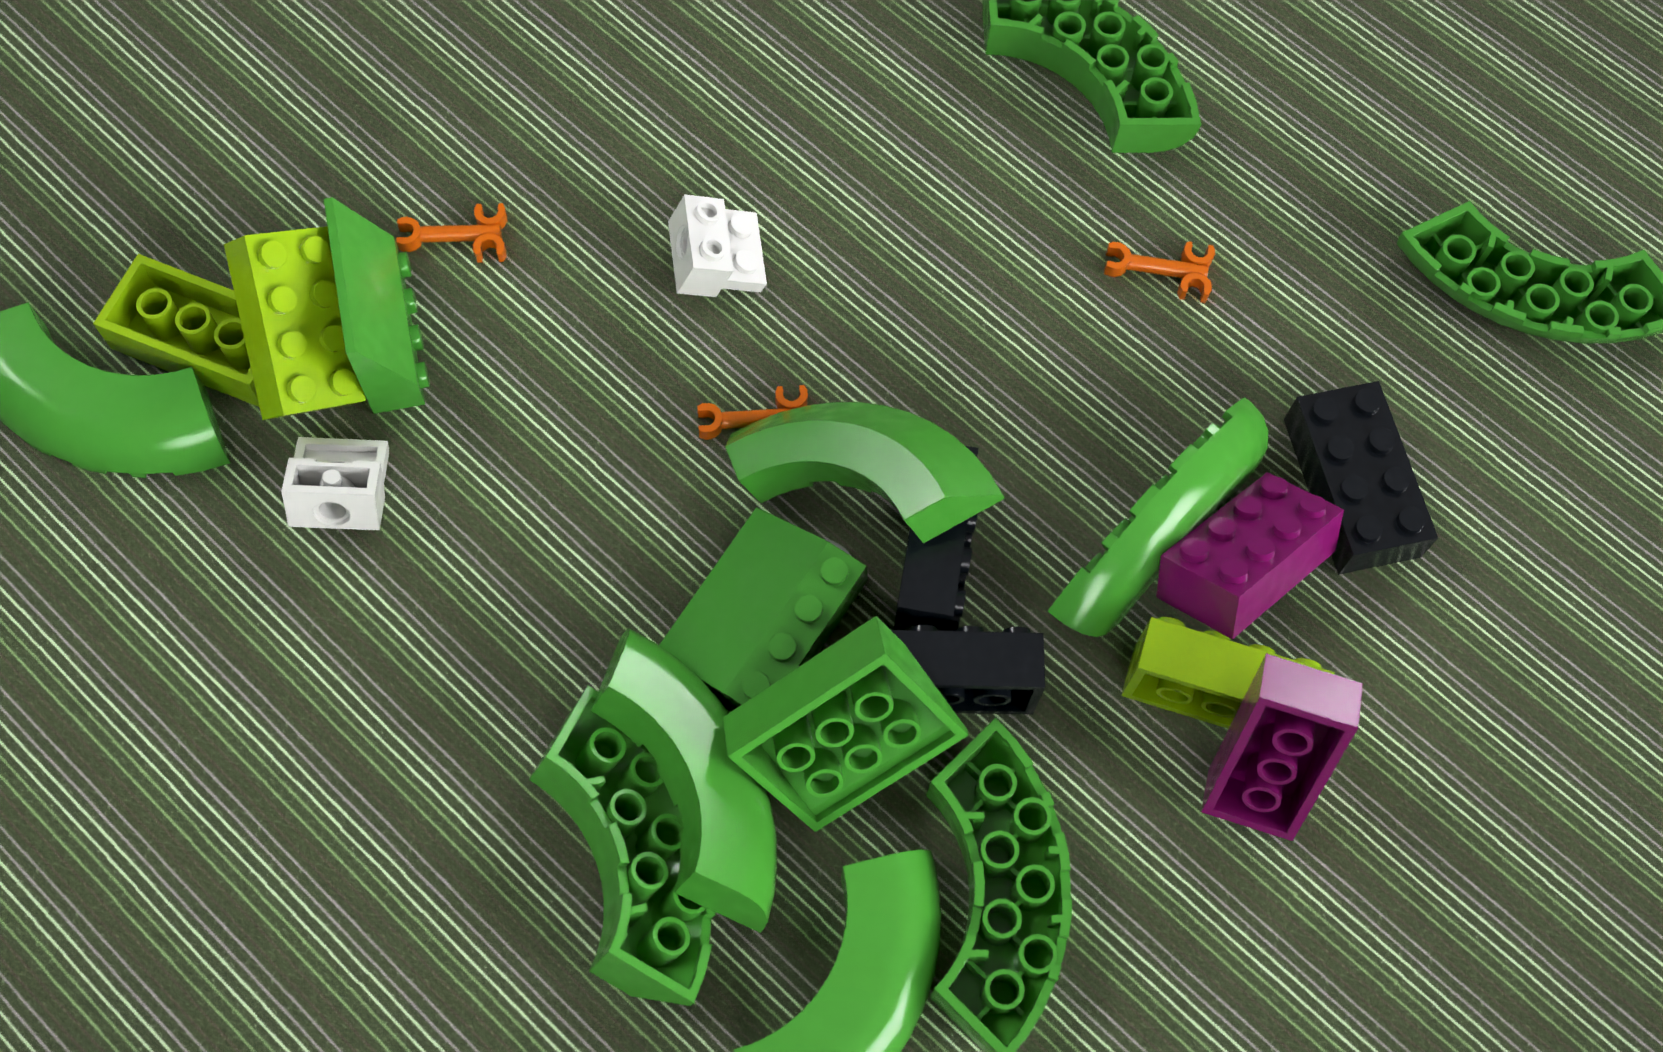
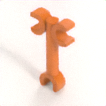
M498 203L497 214L494 217L488 218L484 216L482 204H476L474 215L477 225L420 226L419 222L414 218L401 217L397 219L400 232H412V234L408 237H397V246L399 251L413 252L425 242L474 241L473 252L477 263H482L483 252L488 248L496 249L499 262H504L506 259V248L502 240L501 229L507 224L505 206L503 203Z
M1187 241L1181 254V261L1131 254L1129 248L1121 242H1110L1106 256L1116 257L1120 262L1107 261L1104 274L1110 277H1118L1127 270L1183 278L1177 292L1179 299L1184 300L1188 288L1195 287L1201 292L1200 303H1206L1212 291V284L1207 275L1208 268L1215 256L1214 245H1208L1205 256L1197 257L1192 253V242Z
M799 385V398L789 401L783 396V387L777 386L775 402L778 409L721 412L720 408L714 404L702 403L697 406L698 418L708 417L712 418L714 422L710 425L698 426L699 438L705 440L713 439L721 433L722 429L743 428L755 421L779 412L807 406V388L805 385Z

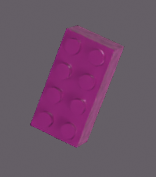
M1267 472L1161 555L1156 598L1233 640L1336 551L1344 509L1287 482L1281 477Z
M1266 653L1208 769L1201 812L1293 841L1359 728L1363 683Z

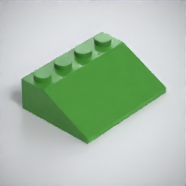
M333 197L324 199L345 350L373 414L425 405L423 388L430 387V381L425 361L418 362L417 351L424 350L419 324L412 325L411 314L418 313L414 290L413 288H406L405 283L406 277H412L407 252L399 253L394 236Z
M756 507L659 646L679 659L715 695L737 708L819 653L868 581L867 566L832 543Z
M877 616L723 717L728 757L814 832L969 735L967 728L906 645Z

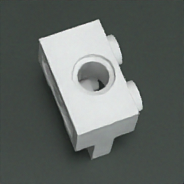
M684 194L668 221L677 294L717 297L721 289L761 292L767 283L757 213L725 209L724 199Z
M298 437L294 458H288L281 490L288 527L380 530L385 502L384 481L389 458L388 441Z

